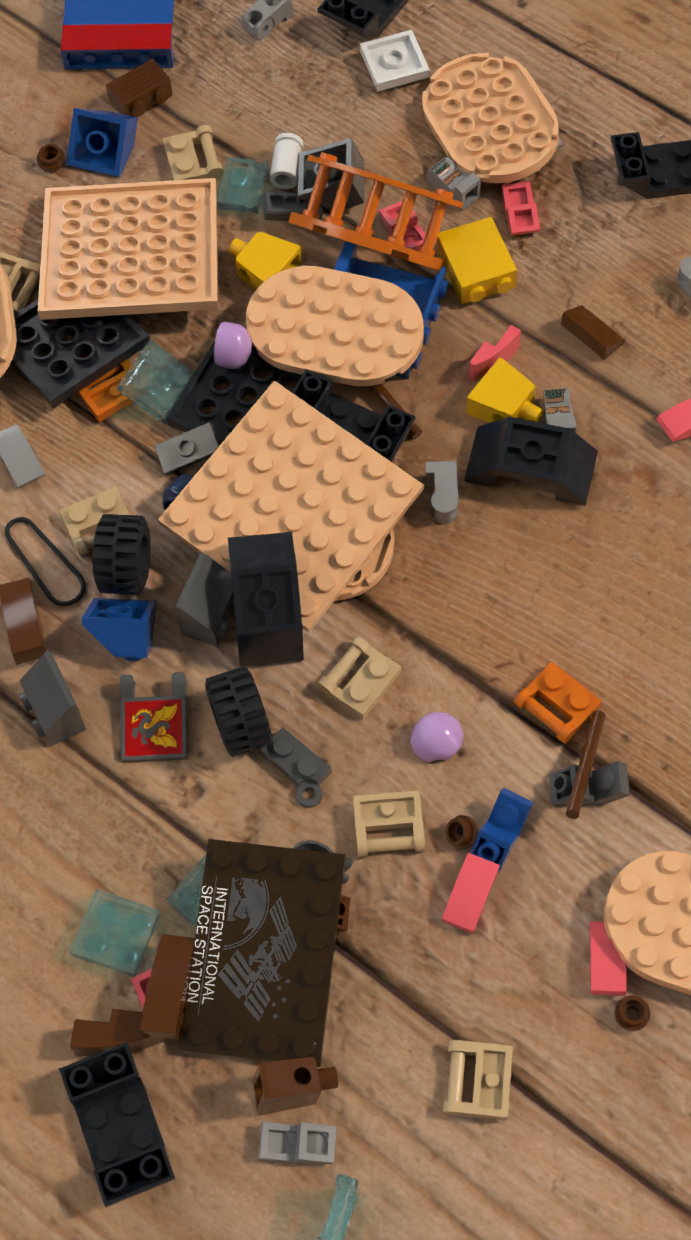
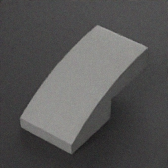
M18 424L1 431L0 459L6 466L17 489L44 477L45 472Z
M263 1121L260 1124L258 1161L333 1164L336 1126L302 1122L299 1125Z

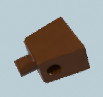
M314 1057L259 1063L252 1080L258 1116L316 1104L321 1091L338 1088V1075L335 1066L317 1069Z

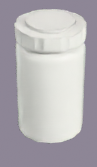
M282 133L275 139L270 182L277 188L292 189L298 183L299 153L303 149V140L298 135Z

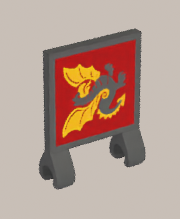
M183 672L172 674L173 696L135 698L133 676H120L122 763L187 759V680Z

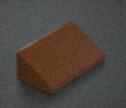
M583 305L569 309L562 315L561 325L604 360L625 343V339Z

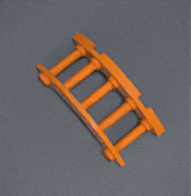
M321 152L320 157L308 155L307 160L319 164L320 168L307 210L304 209L303 214L291 211L288 223L389 255L394 250L392 256L435 270H441L445 260L434 257L436 251L433 249L447 205L462 208L463 202L452 199L454 193L439 188L434 193L375 173L337 162L338 157ZM331 169L342 171L343 175L330 217L327 216L325 221L319 220L320 214H318ZM356 175L373 180V184L360 226H356V230L353 231L342 227L344 221H341L354 176ZM385 185L406 191L392 236H388L387 241L372 237L373 230H371ZM420 195L435 200L436 203L423 244L416 251L404 247L405 241L403 238L416 196Z

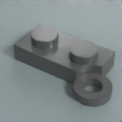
M282 727L271 738V744L260 749L261 755L298 786L296 789V799L301 806L305 808L315 807L322 800V790L319 785L332 773L331 767ZM313 790L315 792L314 798L305 799L303 797L304 791Z

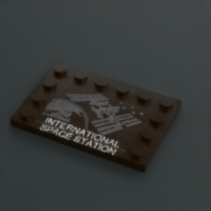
M208 839L180 1050L267 1061L314 1057L316 1066L321 1067L345 870V854Z

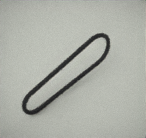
M17 517L12 519L5 528V535L48 599L60 606H68L78 602L86 590L83 576L29 518ZM14 523H28L79 579L81 590L74 599L60 601L51 595L12 539L10 528Z

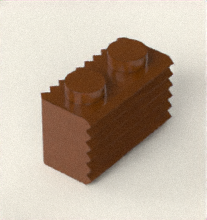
M153 58L106 84L109 101L121 114L132 117L143 115L150 107L153 108L158 103H164L173 95L169 75L167 76L166 72L160 68Z

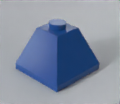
M74 108L66 165L120 177L134 147L138 118L109 111Z
M93 598L82 617V625L115 657H124L128 661H139L147 658L152 648L156 600Z

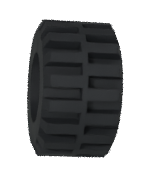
M103 514L100 518L93 543V575L100 593L140 595L148 579L151 547L150 532L145 517L139 515Z
M245 666L206 678V693L226 751L234 757L271 744L272 734L251 672Z

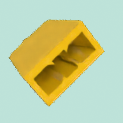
M263 232L256 233L249 243L235 238L229 246V254L236 257L237 276L255 291L264 281L276 273L302 265L301 246Z
M501 357L498 358L467 396L466 413L487 423L506 417L539 422L544 410L533 404L536 391L535 385Z

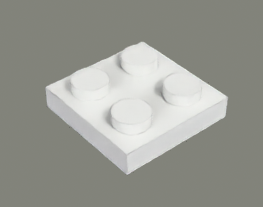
M412 30L360 43V53L377 92L430 77V69Z

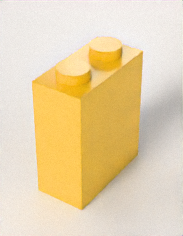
M492 217L438 233L436 252L440 259L445 260L443 267L446 268V273L461 305L469 302H478L485 297L497 293H506L516 288L517 268Z

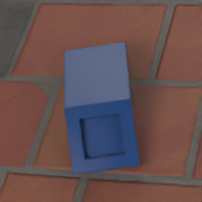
M503 788L498 795L488 821L480 829L470 854L499 864V873L525 825L534 802Z

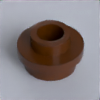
M46 144L39 149L37 163L45 171L58 170L65 163L64 152L55 144Z
M467 815L456 816L446 826V838L450 844L458 849L470 848L477 838L475 821Z
M629 995L618 1001L614 1015L617 1023L623 1029L639 1031L647 1025L650 1019V1009L642 998ZM626 1010H636L638 1018L634 1020L629 1019L626 1016Z

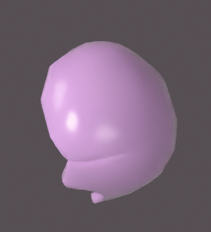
M222 322L215 338V363L227 369H238L247 362L251 354L252 341L250 335L240 324Z
M432 712L423 716L412 730L410 743L414 753L426 762L430 763L434 760L447 761L462 747L464 733L460 722L454 716L445 712Z

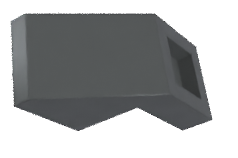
M617 761L591 770L582 806L605 805L630 796L627 764ZM574 764L550 774L553 806H568L578 765Z

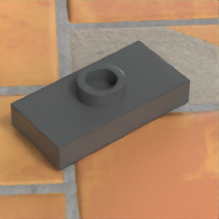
M263 191L262 195L264 220L289 221L291 211L303 214V210H307L309 204L307 201L300 200L298 193ZM321 205L318 211V214H320L319 220H322Z
M209 422L154 445L164 474L169 475L210 458L220 446L213 424Z

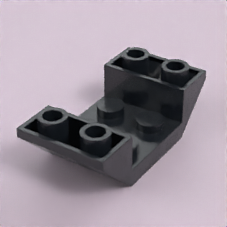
M324 0L317 10L318 13L362 35L379 37L409 0Z
M639 132L611 135L610 140L623 186L646 199L691 193V140L643 146Z
M305 369L292 391L297 397L390 462L394 460L416 420V416L390 405H387L384 413L381 415L333 394L332 380Z
M506 417L477 427L464 482L495 487L497 476L556 487L555 500L586 506L598 450L570 428Z
M292 532L229 537L228 549L233 586L239 666L304 660L299 584Z
M127 1042L59 1068L70 1103L75 1108L95 1168L93 1173L106 1208L175 1180L163 1137Z

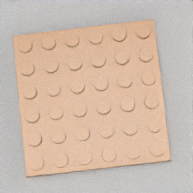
M216 178L45 188L38 296L39 320L218 309Z
M273 381L159 517L158 523L199 554L208 555L230 573L229 537L292 532L297 563L302 628L310 633L424 490V485L282 385Z

